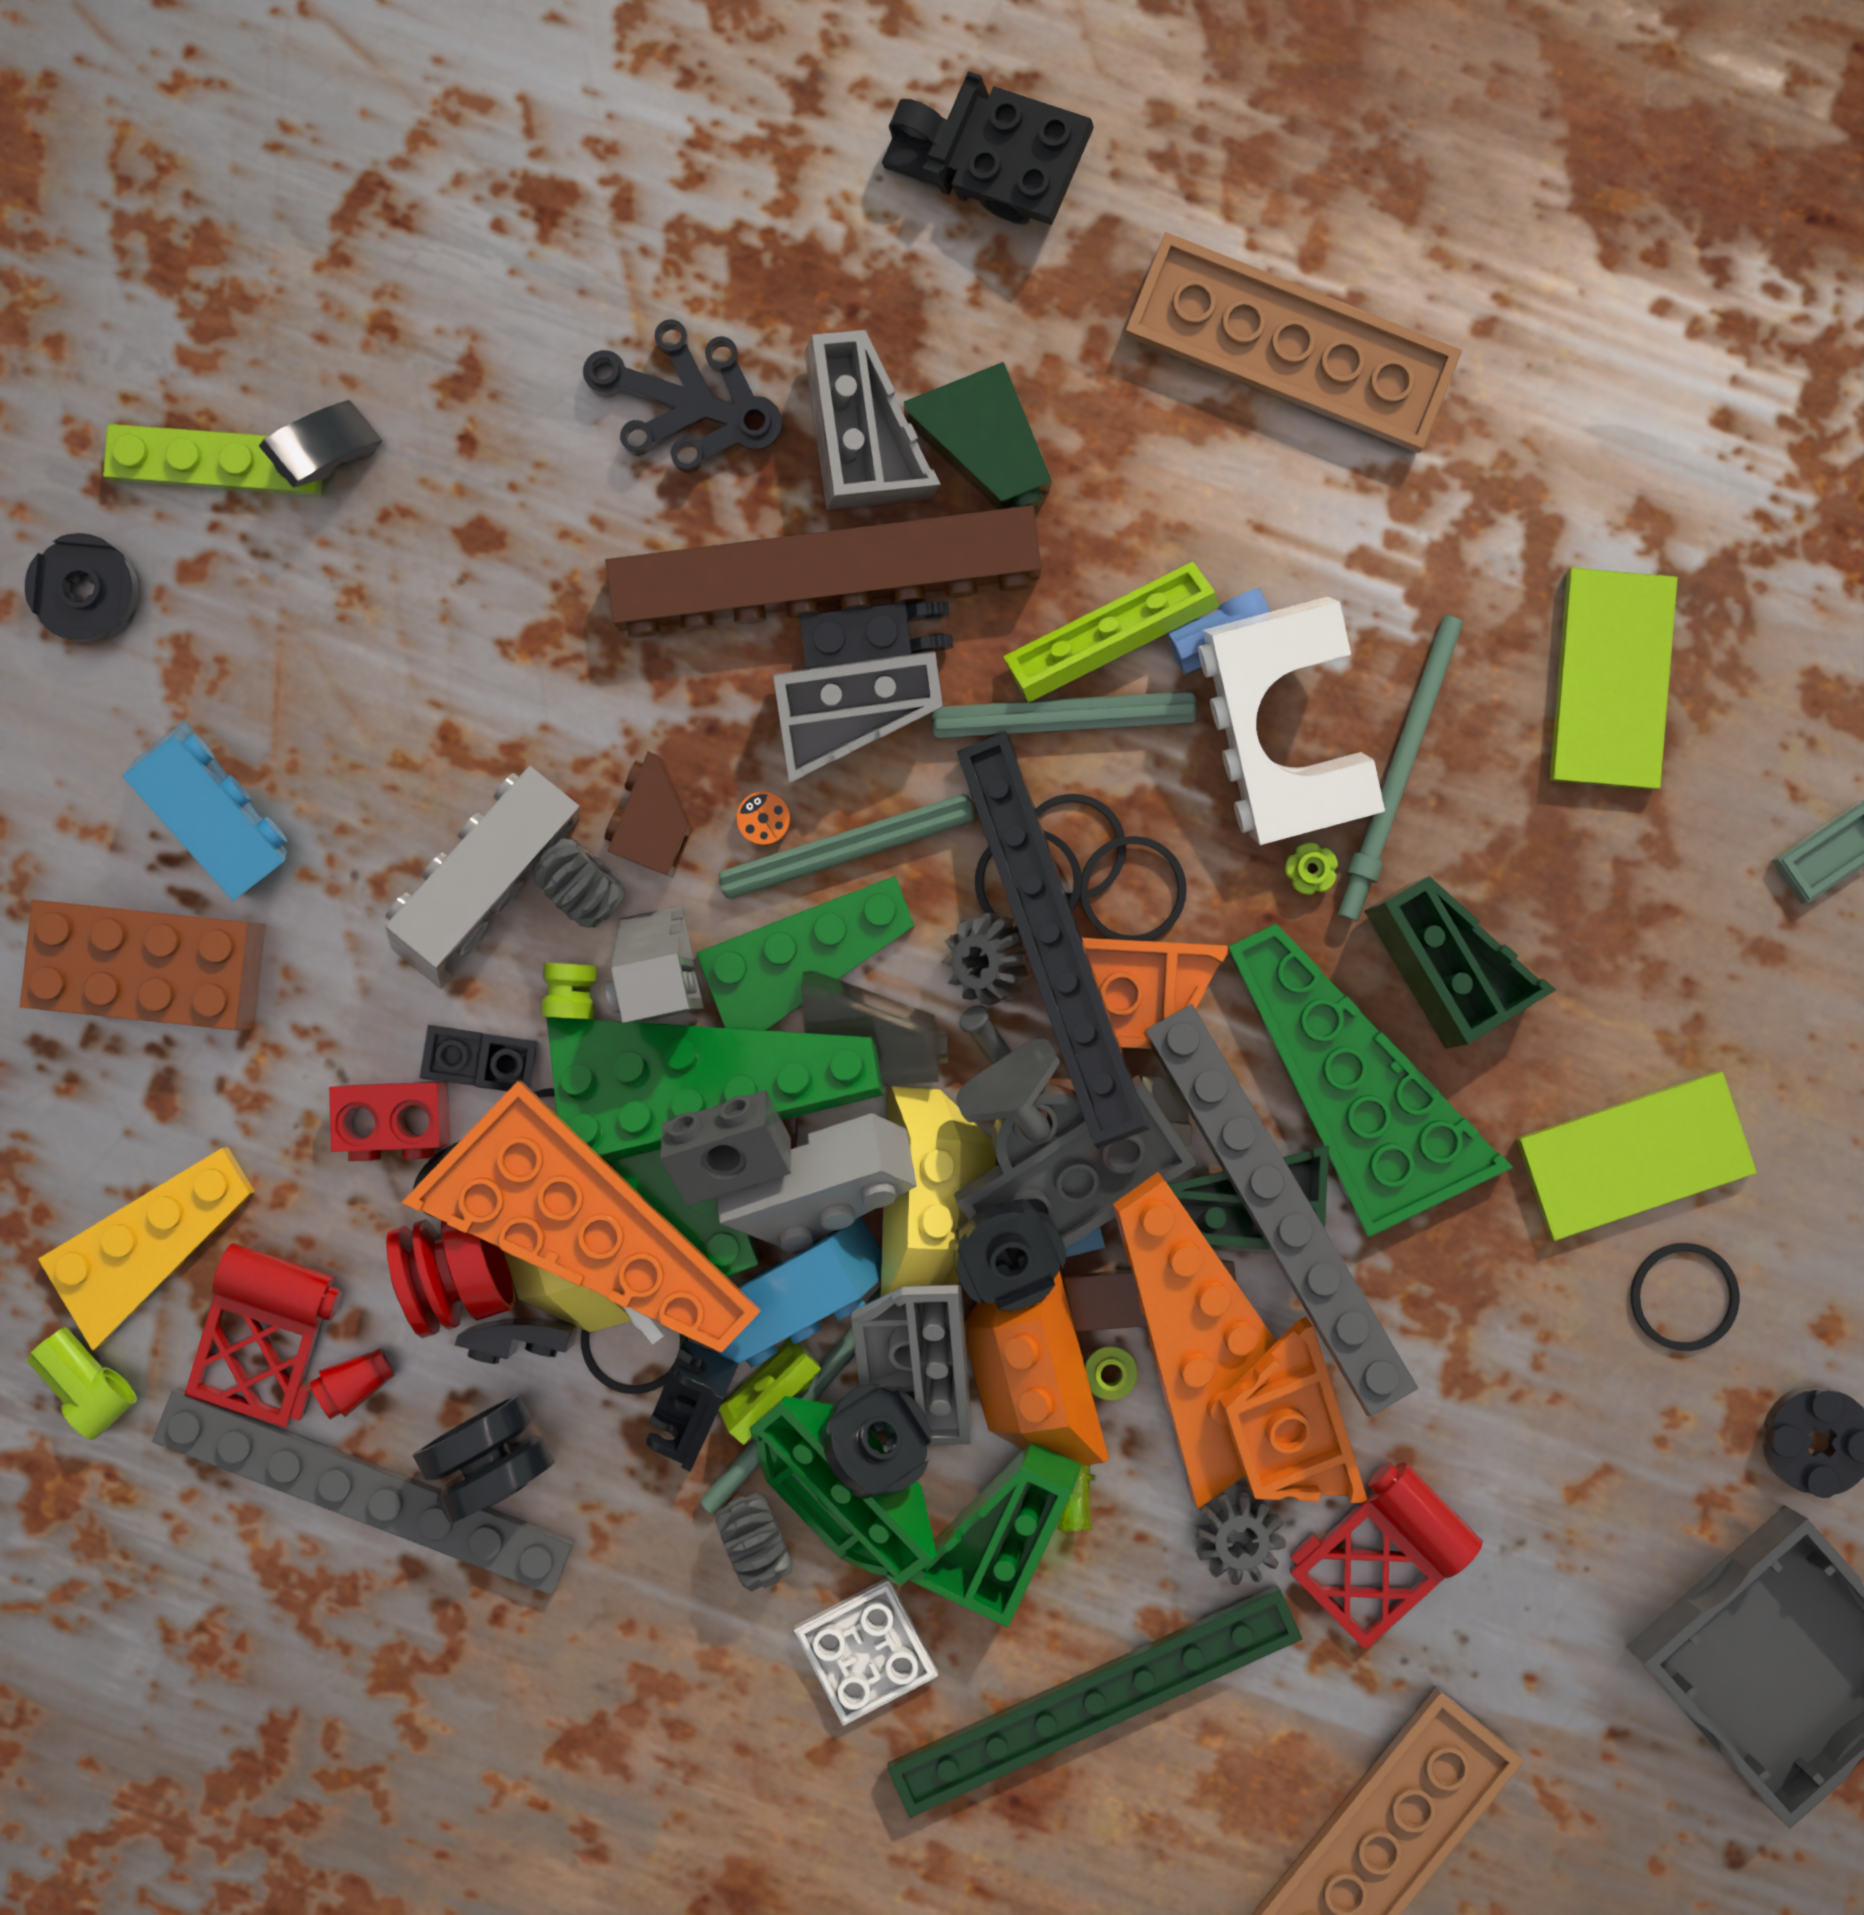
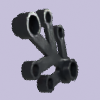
M668 319L661 322L655 330V340L660 351L669 356L683 386L626 368L620 356L609 350L594 352L584 363V379L590 390L600 397H614L620 392L626 391L674 407V409L646 423L640 420H632L622 427L620 440L625 450L631 455H645L652 449L653 444L704 419L724 424L725 426L698 441L691 437H683L673 444L671 458L674 465L682 472L692 473L700 469L705 460L738 444L749 450H763L773 445L781 434L782 418L779 409L769 399L753 395L738 365L739 355L736 345L727 337L719 336L710 340L705 349V356L709 366L714 371L721 373L734 404L712 397L688 348L686 329L677 320ZM676 330L680 332L681 339L676 345L668 346L662 342V337L667 331ZM719 347H727L732 352L730 359L724 363H718L712 358L713 352ZM601 363H609L613 366L612 375L606 379H599L595 376V369ZM750 415H762L765 418L763 427L759 430L748 429L745 422ZM634 430H642L647 434L646 441L641 446H632L628 443V436ZM685 447H693L697 450L696 459L688 464L680 462L678 460L680 450Z

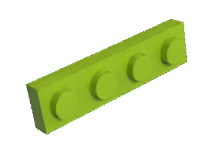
M107 424L103 477L109 481L321 497L322 480H318L293 488L277 472L274 464L259 447L263 439L268 437L267 435Z
M1192 561L1004 655L1003 658L1008 671L1029 703L1219 608L1216 592Z

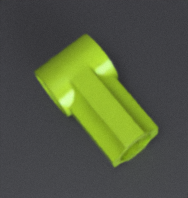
M67 1327L59 1329L49 1338L45 1339L26 1359L63 1402L61 1411L67 1422L79 1434L90 1440H95L137 1401L136 1394L129 1383L116 1371L108 1367L102 1368Z

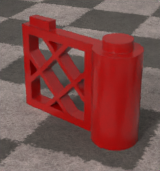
M231 1243L224 1252L214 1276L212 1286L214 1296L184 1395L284 1428L291 1423L292 1418L300 1421L304 1416L311 1392L310 1387L302 1384L323 1319L329 1321L333 1319L341 1301L342 1290L335 1288L336 1277ZM224 1310L242 1315L253 1335L230 1345L220 1327ZM260 1322L269 1324L271 1326L263 1329ZM279 1329L302 1335L297 1355L283 1362L280 1361L267 1335ZM256 1341L270 1368L248 1378L235 1351ZM216 1343L220 1351L212 1354L214 1344ZM221 1358H224L238 1383L226 1390L203 1384L208 1365ZM293 1365V1369L289 1377L285 1368ZM274 1374L285 1393L281 1408L278 1409L263 1404L253 1384ZM242 1391L245 1397L236 1395L235 1393Z
M1388 1462L1380 1467L1368 1482L1371 1491L1367 1501L1360 1503L1321 1540L1312 1534L1290 1554V1558L1295 1562L1289 1568L1290 1574L1365 1650L1445 1578H1451L1465 1569L1477 1556L1483 1540L1405 1462L1399 1463L1396 1466ZM1367 1517L1383 1532L1382 1550L1351 1549V1532ZM1344 1539V1549H1334ZM1390 1540L1401 1551H1390ZM1322 1559L1344 1560L1343 1586L1320 1585L1308 1572ZM1351 1560L1382 1561V1587L1350 1586ZM1389 1561L1413 1562L1425 1576L1411 1588H1389ZM1333 1597H1343V1608ZM1350 1597L1381 1598V1616L1364 1630L1350 1616ZM1389 1599H1398L1389 1607Z

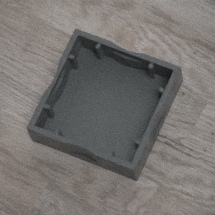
M1784 1506L1626 1647L1767 1808L1791 1829L1845 1781L1857 1763L1864 1757V1586L1860 1577L1809 1519Z

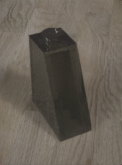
M803 971L801 989L805 1033L871 1037L877 1048L883 1085L939 1082L938 1064H948L947 1032H936L934 1014L816 971Z

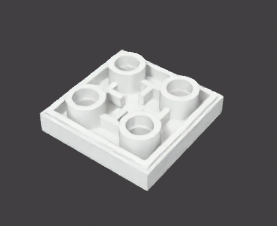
M887 1577L794 1626V1632L843 1726L938 1677V1670L896 1588L892 1582L888 1581Z

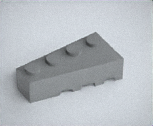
M530 765L520 777L512 773L503 781L494 794L497 802L484 816L479 812L474 814L460 830L458 838L462 841L448 856L444 852L438 854L424 870L422 877L426 881L412 896L407 892L402 894L386 913L385 917L390 921L385 925L391 949L439 989H442L453 975L445 967L456 953L463 955L465 952L470 954L483 937L481 935L488 926V921L485 920L488 914L493 912L495 915H498L501 912H505L517 897L524 884L519 879L521 874L526 871L532 876V867L540 860L539 856L550 845L554 846L561 838H565L579 821L580 806Z

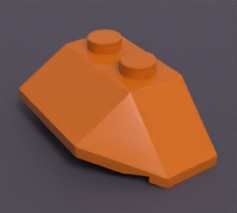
M1060 1270L1053 1279L1056 1285L1050 1293L1039 1302L1026 1308L1011 1311L1000 1310L996 1304L987 1303L981 1300V1303L977 1302L965 1321L967 1350L988 1431L1023 1450L1031 1442L1042 1445L1081 1464V1466L1108 1461L1107 1449Z

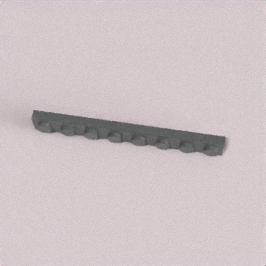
M1193 1004L1147 1028L1143 1034L1366 1416H1373L1419 1389Z
M177 1388L171 1391L153 1437V1443L547 1594L553 1595L556 1591L575 1540L492 1508L481 1509L461 1520L449 1523L436 1500L441 1490L437 1487L257 1418L184 1395V1390Z

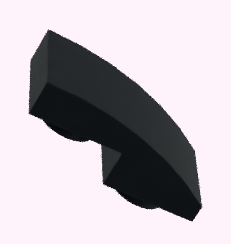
M347 400L292 422L263 439L259 447L274 464L277 472L294 488L328 478L340 463L373 454L383 439L354 404Z
M427 1024L419 1077L507 1092L517 1081H522L530 1089L537 1041Z
M542 1318L501 1319L465 1329L457 1335L455 1346L469 1349L467 1354L469 1358L490 1364H498L500 1358H510L516 1353L519 1340L526 1342L525 1350L546 1357H556L558 1351L566 1353L573 1346L578 1327L568 1322Z

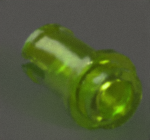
M1081 1464L1073 1492L1059 1519L1057 1531H1092L1090 1482L1096 1481V1475L1090 1474V1465Z

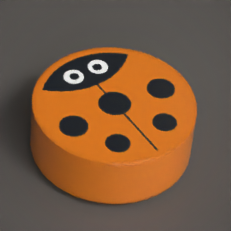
M761 791L747 796L741 802L736 820L741 834L748 841L760 846H769L785 837L790 828L791 815L786 803L779 796L771 792Z

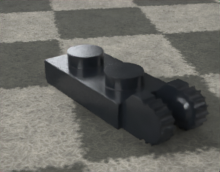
M937 601L918 603L907 607L905 603L800 616L806 669L929 651L949 650L953 648L952 635L936 633L910 639L908 622L938 620L948 616V603Z

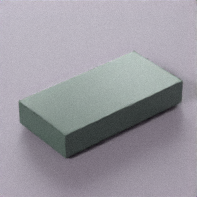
M1864 800L1858 801L1772 859L1801 904L1809 903L1864 866Z

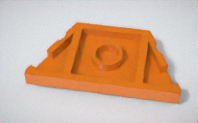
M1082 938L1119 1044L1123 1048L1152 1049L1143 1034L1147 1028L1190 1004H1193L1196 1009L1206 992L1208 984L1228 952L1227 945Z
M1307 1317L1301 1318L1219 1398L1248 1488L1255 1499L1281 1500L1284 1497H1295L1299 1501L1320 1502L1321 1495L1347 1496L1351 1503L1365 1502L1368 1499L1314 1326Z

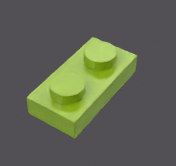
M789 1338L775 1355L767 1359L721 1404L719 1412L729 1433L743 1445L752 1437L749 1428L785 1396L793 1397L803 1393L811 1385L814 1375L821 1370L811 1350L803 1341L793 1344Z

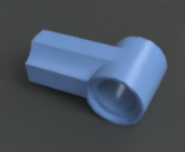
M1261 588L1240 594L1219 605L1217 611L1197 618L1166 634L1171 652L1184 676L1202 669L1198 653V646L1205 645L1202 630L1271 612Z

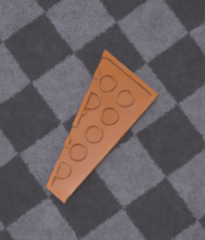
M517 1081L401 1202L417 1211H423L447 1222V1225L464 1233L468 1232L500 1247L501 1250L578 1286L581 1285L601 1294L618 1305L631 1308L660 1322L661 1325L721 1353L761 1311L750 1298L522 1081Z
M1157 1172L1113 1204L1126 1257L1132 1268L1138 1290L1137 1298L1141 1313L1145 1317L1150 1336L1148 1339L1160 1385L1177 1437L1176 1445L1186 1471L1189 1494L1192 1502L1199 1509L1244 1477L1219 1398L1277 1341L1171 1188Z

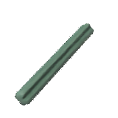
M1185 691L1038 700L1029 703L1022 701L943 706L932 713L933 733L937 738L998 735L1003 732H1007V734L1192 723L1196 718V699L1194 693Z
M966 794L958 795L722 870L718 874L719 883L724 896L732 899L971 823L975 819V812L969 796Z

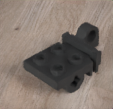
M967 72L947 120L934 109L912 99H901L889 124L892 140L882 164L886 169L938 186L943 194L950 195L952 188H954L958 199L966 201L967 197L979 200L986 210L1006 221L1016 224H1027L1030 218L1052 225L1094 126L1089 117L993 86L989 95L981 75Z

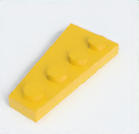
M229 1147L219 1149L38 1258L92 1351L100 1348L113 1335V1332L128 1317L132 1316L148 1300L147 1298L167 1278L171 1277L186 1262L185 1260L255 1193Z

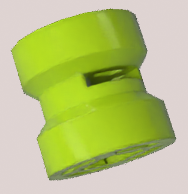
M544 963L543 979L548 984L547 996L541 1000L540 1016L594 1019L595 1002L590 998L591 987L597 982L598 966Z

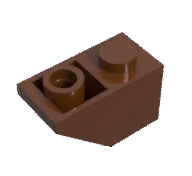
M648 751L643 762L636 760L633 763L625 783V790L630 791L631 794L624 811L622 812L617 809L614 811L607 826L604 839L611 841L607 852L673 878L693 828L664 760Z

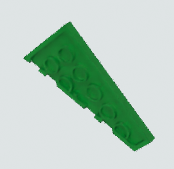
M1277 924L1264 928L1228 946L1231 960L1321 1146L1329 1145L1328 1160L1365 1236L1371 1237L1514 1168L1479 1134L1480 1132L1466 1118H1463L1440 1094V1091L1360 1012L1361 1010L1321 972V969Z
M546 1017L557 1116L606 1162L660 1150L663 1122L673 1120L683 1113H694L723 1104L737 1096H748L766 1090L781 1120L885 1095L877 1048L871 1037Z

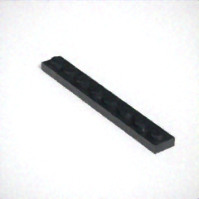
M1003 732L957 751L1093 1145L1099 1149L1150 1130L1010 737L1007 732Z

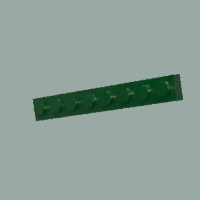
M1276 1585L889 1761L887 1770L909 1818H912L1303 1640L1280 1588Z

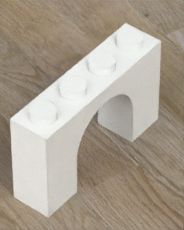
M1324 597L1202 630L1205 645L1198 646L1199 659L1205 677L1213 676L1218 697L1211 698L1210 705L1217 729H1225L1230 749L1223 750L1222 757L1229 781L1237 780L1241 800L1234 802V809L1242 833L1249 832V835L1259 845L1385 812L1375 762L1364 753L1359 752L1306 767H1287L1276 764L1267 757L1257 736L1256 718L1258 708L1264 694L1275 681L1291 671L1351 655L1340 601Z

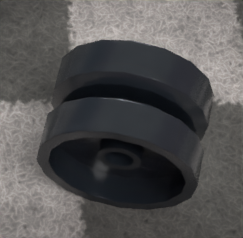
M519 1394L468 1419L426 1444L412 1455L425 1480H438L461 1470L462 1474L443 1486L436 1498L449 1523L461 1520L481 1509H487L503 1501L525 1487L529 1481L555 1463V1459L543 1437L531 1436L508 1447L507 1442L526 1430L532 1419Z

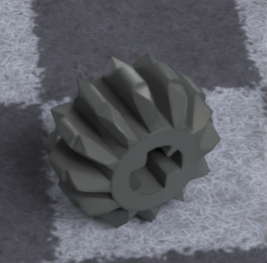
M561 838L554 846L550 845L539 856L540 860L532 867L535 882L544 891L545 896L556 905L557 909L562 910L570 920H575L582 927L595 928L603 919L606 921L617 910L616 906L624 899L620 882L600 862L599 858L590 853L586 847H582L576 840Z
M988 912L979 914L975 919H965L956 925L958 933L950 935L945 940L953 954L946 956L942 963L952 966L954 974L948 984L955 986L963 984L962 999H979L981 1005H993L999 1003L1001 999L1006 1001L1015 998L1021 993L1020 985L1028 983L1033 978V975L1025 966V963L1030 961L1024 949L1020 932L1015 933V919L1009 917L999 919L997 914Z
M1239 1490L1235 1505H1231L1225 1493H1220L1217 1495V1501L1222 1508L1216 1513L1208 1506H1203L1200 1510L1201 1515L1210 1525H1197L1193 1527L1195 1538L1205 1541L1196 1549V1554L1201 1561L1212 1559L1209 1571L1215 1578L1222 1575L1228 1569L1231 1584L1239 1585L1242 1580L1243 1570H1248L1253 1581L1260 1582L1262 1575L1257 1566L1263 1562L1269 1568L1276 1569L1279 1562L1269 1550H1280L1286 1547L1284 1537L1274 1533L1280 1529L1283 1521L1278 1514L1267 1515L1270 1503L1266 1499H1258L1250 1506V1495L1246 1490ZM1233 1530L1238 1533L1246 1531L1250 1539L1245 1545L1239 1541L1233 1544L1229 1534Z
M758 1492L748 1497L743 1495L730 1501V1505L717 1510V1528L732 1566L743 1587L751 1592L761 1587L765 1589L780 1582L779 1579L791 1574L793 1566L791 1556L774 1514L764 1496Z

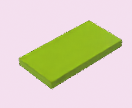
M1573 567L1567 570L1549 781L1646 790L1660 789L1678 577Z
M1715 1071L1516 1138L1549 1238L1554 1241L1757 1173L1723 1071Z

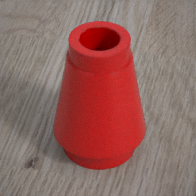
M379 1348L372 1353L369 1352L319 1370L320 1376L309 1383L320 1407L331 1420L340 1414L344 1417L348 1416L387 1383V1380L396 1375L386 1355Z

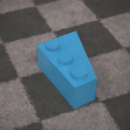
M185 720L135 758L122 775L232 901L240 897L285 861L287 850L283 847V844L287 842V839L282 831L270 818L265 817L262 819L249 803L251 798L244 787L233 776L226 774L215 760V756L209 747L193 732Z
M862 1216L855 1219L854 1223L849 1227L840 1229L820 1241H813L812 1246L796 1253L775 1266L772 1265L737 1285L761 1311L722 1353L718 1351L719 1355L738 1364L746 1360L750 1368L775 1355L778 1352L775 1344L790 1337L793 1344H797L818 1332L822 1328L818 1321L834 1313L839 1321L851 1315L852 1311L866 1305L862 1296L881 1280L882 1251Z

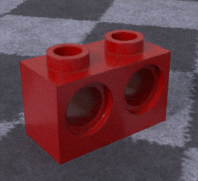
M448 1082L360 1084L329 1087L331 1152L348 1151V1161L381 1160V1150L402 1149V1159L434 1158V1148L450 1145ZM414 1105L424 1109L429 1118L428 1128L422 1135L412 1133L406 1125V1114ZM359 1108L367 1109L374 1117V1130L368 1137L359 1135L353 1127V1116Z

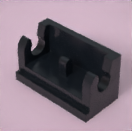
M684 1339L649 1421L650 1424L659 1430L672 1434L674 1439L667 1440L659 1434L649 1433L646 1444L653 1451L681 1463V1468L691 1472L739 1364Z

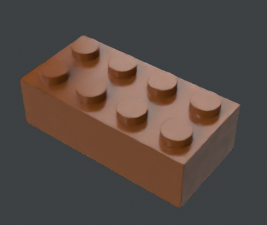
M32 899L19 1008L228 1030H254L266 924Z

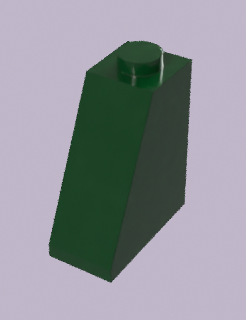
M1004 362L904 401V415L908 424L911 423L914 430L998 510L1034 505L1035 508L1045 501L1043 495L1050 492L1052 480Z

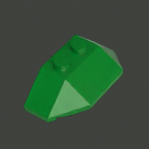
M785 1396L749 1428L752 1438L757 1442L758 1457L766 1482L841 1560L868 1572L885 1575L888 1581L901 1586L933 1562L937 1556L921 1484L916 1481L906 1489L888 1497L873 1496L869 1499H861L855 1496L850 1488L846 1487L831 1470L825 1457L824 1447L819 1440V1430L821 1425L827 1420L833 1405ZM868 1430L869 1438L867 1441L869 1446L873 1450L880 1452V1454H885L881 1442Z

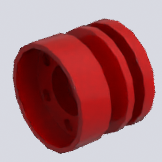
M427 1219L415 1222L412 1231L406 1225L390 1230L386 1238L387 1261L395 1295L411 1328L422 1339L440 1332V1325L447 1330L458 1327L461 1322V1301L470 1316L476 1321L509 1311L514 1308L515 1304L514 1284L503 1250L468 1232L464 1233L449 1226L447 1222L442 1220V1239Z

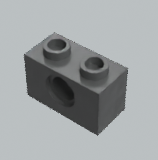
M763 1090L748 1096L733 1097L723 1104L694 1113H683L673 1120L663 1122L660 1159L684 1202L689 1206L791 1174V1137L767 1091Z

